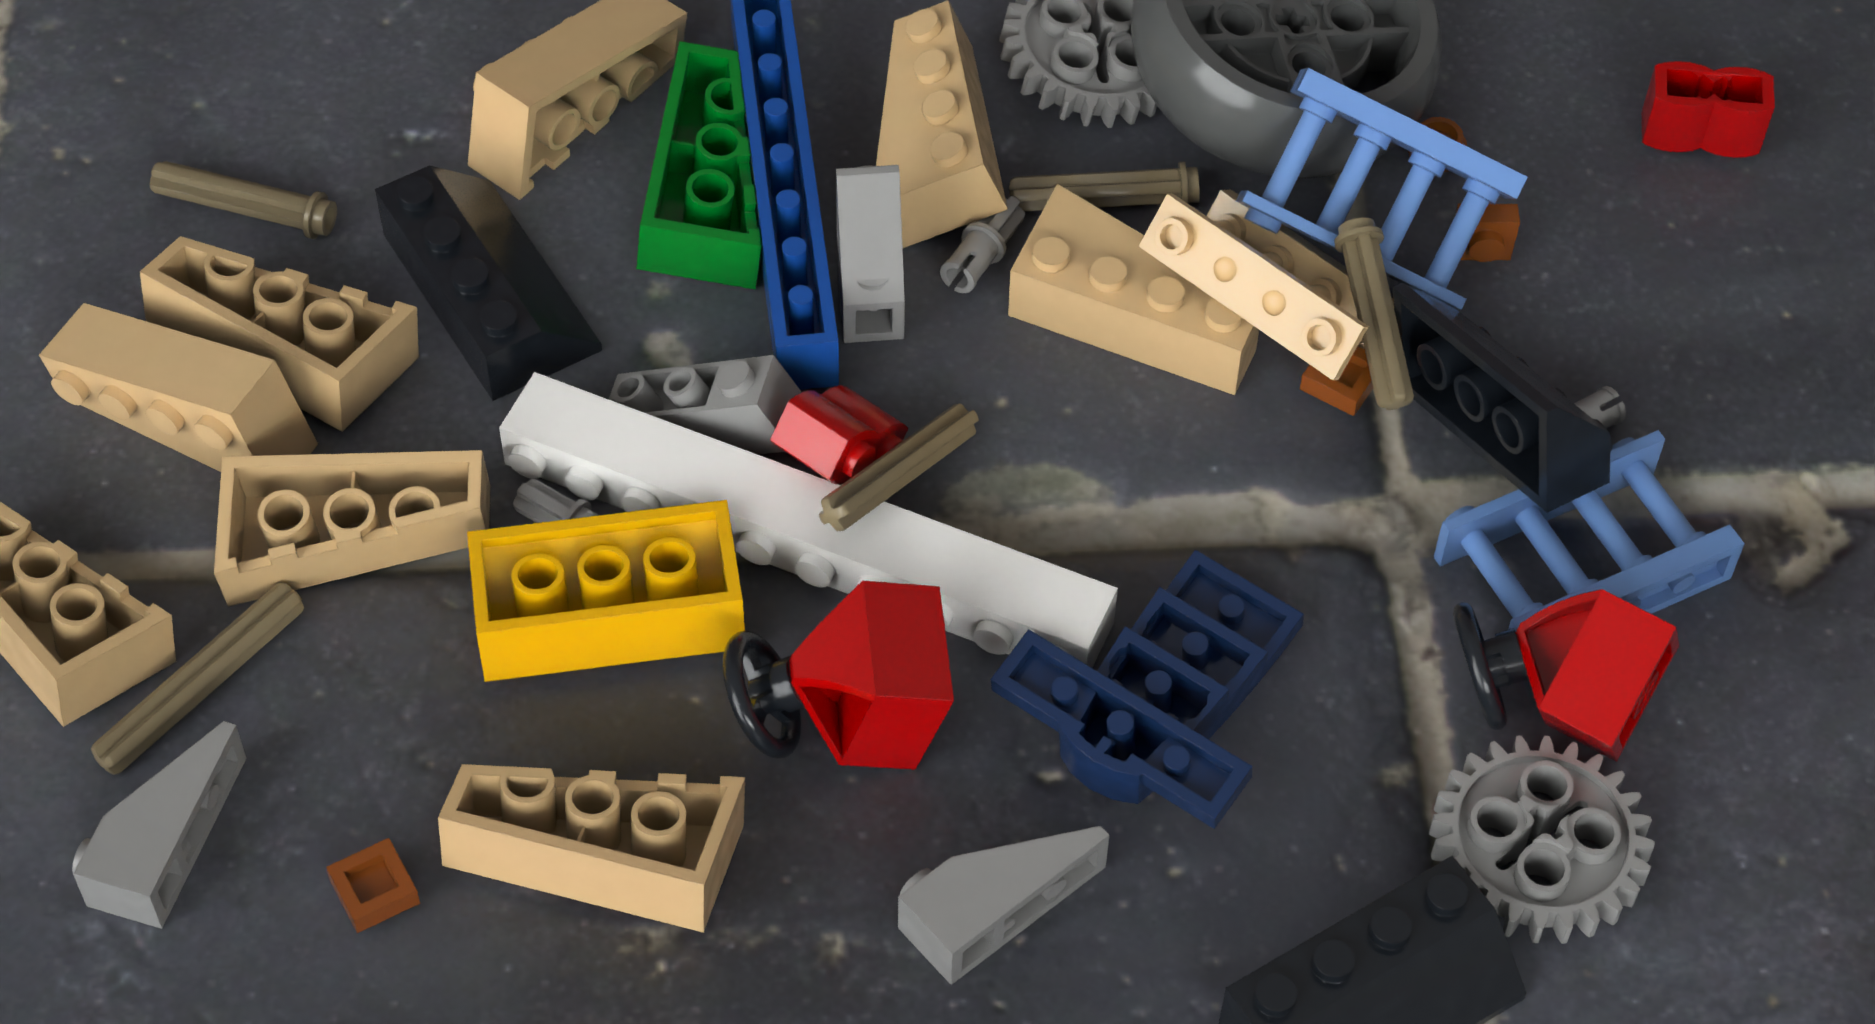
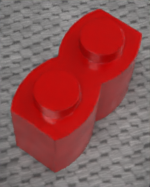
M1671 61L1655 65L1642 109V143L1668 152H1689L1701 148L1709 153L1731 158H1743L1759 154L1775 109L1774 76L1748 67H1726L1714 71L1706 66L1684 61Z
M838 385L828 389L821 395L816 391L809 390L790 399L770 441L831 483L839 485L851 479L904 441L903 439L908 431V427L845 385Z

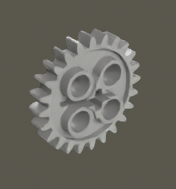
M1016 0L1015 3H1009L999 41L1004 43L1000 57L1003 61L1011 62L1008 71L1009 79L1024 78L1020 92L1023 96L1036 92L1042 95L1038 108L1043 110L1055 103L1061 106L1059 112L1061 120L1067 119L1073 111L1080 113L1083 126L1087 127L1091 123L1093 115L1101 116L1107 128H1112L1115 117L1118 114L1127 123L1133 125L1139 110L1145 115L1152 117L1157 108L1141 78L1134 56L1131 36L1133 0Z
M1522 735L1516 736L1512 751L1509 754L1496 741L1490 742L1485 761L1481 757L1469 753L1466 757L1463 772L1452 769L1446 783V791L1439 790L1434 811L1437 814L1433 815L1429 829V835L1437 838L1431 853L1432 860L1442 862L1453 855L1494 906L1496 913L1505 918L1503 931L1507 937H1510L1515 932L1520 923L1528 925L1532 943H1539L1545 927L1553 928L1561 944L1567 943L1573 924H1576L1590 938L1596 932L1600 922L1599 917L1605 922L1614 925L1618 921L1623 908L1622 905L1632 908L1640 891L1639 886H1644L1651 866L1646 862L1650 859L1655 847V841L1645 837L1652 822L1651 816L1634 814L1642 797L1640 792L1620 794L1619 790L1625 774L1622 771H1618L1604 777L1599 773L1603 761L1601 754L1593 756L1586 763L1577 760L1578 743L1572 741L1563 754L1554 753L1550 736L1545 735L1538 751H1530ZM1531 792L1547 794L1554 801L1538 799ZM1575 807H1583V809L1574 812L1572 815H1567L1565 817V814H1567ZM1491 827L1498 829L1505 837L1488 835L1481 828ZM1557 828L1553 838L1550 833ZM1530 838L1532 840V844L1526 847L1528 839ZM1578 839L1591 840L1598 844L1601 849L1585 847ZM1512 860H1513V862H1514L1515 860H1517V862H1516L1515 864H1513L1512 866H1510V867H1509L1508 869H1506V870H1500V869H1498V868H1500V867H1502V866L1508 864V863L1511 862ZM1528 875L1542 876L1549 880L1552 885L1543 886L1536 884L1528 878Z

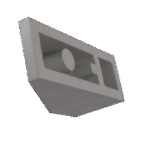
M225 721L220 723L102 817L92 838H86L81 842L73 860L72 872L87 907L160 929L163 928L247 759L236 724Z
M1101 826L952 856L933 871L930 868L922 869L905 883L898 896V929L952 985L1106 867L1109 834Z

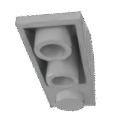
M864 165L856 168L836 169L837 279L843 342L854 343L904 339L905 295L899 165Z
M768 355L621 373L616 377L609 400L759 455L785 452L773 444L770 439L788 401L802 392L776 357Z

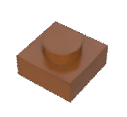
M1457 204L1456 213L1461 204ZM1488 204L1461 260H1475L1478 262L1511 260L1520 226L1518 204Z
M1357 346L1338 380L1333 381L1309 364L1302 374L1300 390L1355 416L1373 390L1365 349Z
M389 838L326 866L329 880L357 933L420 904L418 891Z

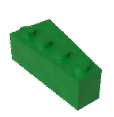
M679 41L640 222L636 266L638 270L756 290L761 238L760 230L757 228L755 212L756 197L750 171L749 137H746L745 106L738 51Z

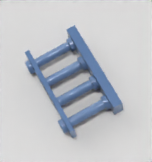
M1310 68L1300 70L1290 92L1303 98L1299 108L1304 112L1262 197L1248 190L1240 191L1236 202L1249 208L1244 218L1275 234L1278 233L1281 225H1284L1337 251L1334 240L1338 236V227L1344 223L1380 149L1386 151L1390 142L1412 152L1408 163L1413 166L1381 228L1384 240L1379 245L1386 276L1400 283L1404 282L1455 309L1462 310L1467 299L1446 288L1488 204L1495 205L1499 196L1504 199H1517L1528 177ZM1337 115L1358 125L1353 134L1358 140L1316 224L1283 207L1325 123L1332 124ZM1446 169L1466 179L1462 189L1467 193L1425 277H1422L1392 261L1434 176L1441 178Z
M1657 430L1636 440L1628 437L1612 445L1610 453V483L1548 513L1519 489L1476 508L1473 506L1459 508L1442 522L1434 559L1441 567L1469 555L1512 616L1508 630L1514 628L1516 632L1521 622L1540 610L1564 599L1601 589L1652 614L1731 579L1745 543L1730 524L1709 534L1703 531H1695L1654 476L1665 442V438ZM1630 486L1675 548L1654 558L1651 555H1642L1601 498ZM1577 509L1622 571L1601 581L1588 579L1547 521ZM1523 531L1567 595L1546 605L1540 602L1534 603L1493 544Z

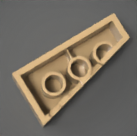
M600 0L578 14L566 18L562 23L540 36L526 41L521 47L495 62L486 64L481 70L476 72L473 84L474 98L468 166L518 200L522 199L534 188V182L530 179L531 176L544 165L555 170L570 157V149L566 147L585 129L595 135L610 122L609 117L615 111L622 97L632 102L675 64L679 41H684L687 12L668 0Z
M949 0L894 21L876 166L899 165L903 248L1008 210L973 47Z
M1057 184L1010 270L1008 316L1235 395L1256 352L1259 329L1141 249L1139 244L1144 237L1143 234Z
M182 236L176 239L140 271L147 322L274 359L300 409L342 432L419 358L417 307L396 301L393 307L390 308L368 301V293L343 285L340 292L309 283V275L286 268L284 272H271L255 267V258Z
M86 303L81 305L39 354V357L53 378L51 380L53 389L67 402L73 405L84 406L221 472L222 456L311 454L318 445L276 361L271 358Z
M482 450L222 456L214 575L228 607L257 600L275 584L280 582L286 583L293 590H298L468 548L467 531L489 529L491 485Z
M0 502V654L63 727L176 662L171 614L154 603L149 607L129 594V587L109 573L102 577L78 561L76 551L60 540L51 543L32 530L29 520Z
M462 764L438 816L442 866L704 933L744 826L745 777L720 776V784L686 783V774L658 773V781L618 780L616 779V771L589 770V775L574 778L554 777L552 768Z

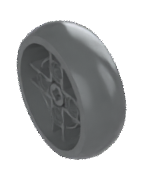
M1133 0L1131 36L1134 56L1141 78L1156 105L1182 134L1202 149L1226 162L1256 173L1272 176L1304 112L1299 108L1303 98L1290 92L1302 69L1310 68L1352 90L1362 80L1366 72L1386 71L1388 83L1362 95L1417 122L1426 111L1435 92L1441 67L1442 40L1439 17L1433 0ZM1337 115L1332 124L1326 122L1298 178H1318L1340 174L1358 140L1353 135L1358 125ZM1390 142L1386 151L1380 149L1376 159L1381 157L1383 154H1385L1387 151L1393 148L1396 144Z

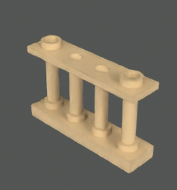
M1231 189L1220 190L1207 216L1175 194L1167 193L1139 247L1333 381L1338 380L1357 346L1364 349L1362 338L1369 327L1357 318L1346 267L1284 225H1281L1278 233L1275 234L1246 220L1244 217L1249 208L1236 202L1238 194Z

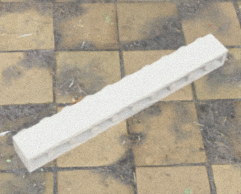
M536 372L533 373L499 427L505 465L512 467L513 470L530 479L540 477L566 487L582 499H598L622 508L626 512L727 500L735 551L754 564H770L794 573L812 586H828L847 594L862 581L940 586L945 631L974 641L979 647L993 654L1009 655L1029 629L1092 668L1114 624L1117 587L887 502L881 503L845 531H836L830 523L824 525L821 522L819 513L823 511L821 500L841 485L833 484L828 480Z

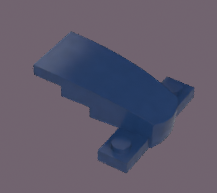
M1194 550L1166 590L1161 587L1158 588L1131 629L1126 626L1123 628L1097 671L1028 629L990 679L991 689L1059 732L1060 756L1070 773L1090 790L1112 800L1139 804L1152 792H1155L1215 829L1252 778V766L1209 739L1240 706L1280 657L1303 626L1304 614L1199 551Z

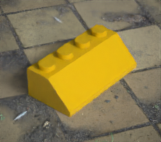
M727 500L467 531L476 635L485 682L724 652L729 639L736 633L745 631L743 598Z

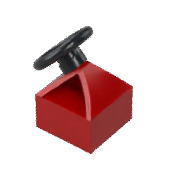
M862 581L820 622L792 655L782 659L774 648L756 633L741 631L733 635L727 642L723 655L724 683L734 715L751 743L769 757L779 759L789 756L794 752L800 740V709L805 707L838 765L916 770L954 702L940 586ZM743 666L748 678V691L745 684ZM769 713L782 724L779 739L769 733L764 726L766 716Z
M1603 589L1582 593L1559 601L1521 622L1516 632L1512 628L1495 633V637L1487 640L1483 638L1475 612L1470 604L1460 602L1453 610L1456 629L1485 719L1492 729L1501 730L1507 724V714L1499 688L1529 679L1537 708L1547 726L1616 762L1679 648L1676 626Z

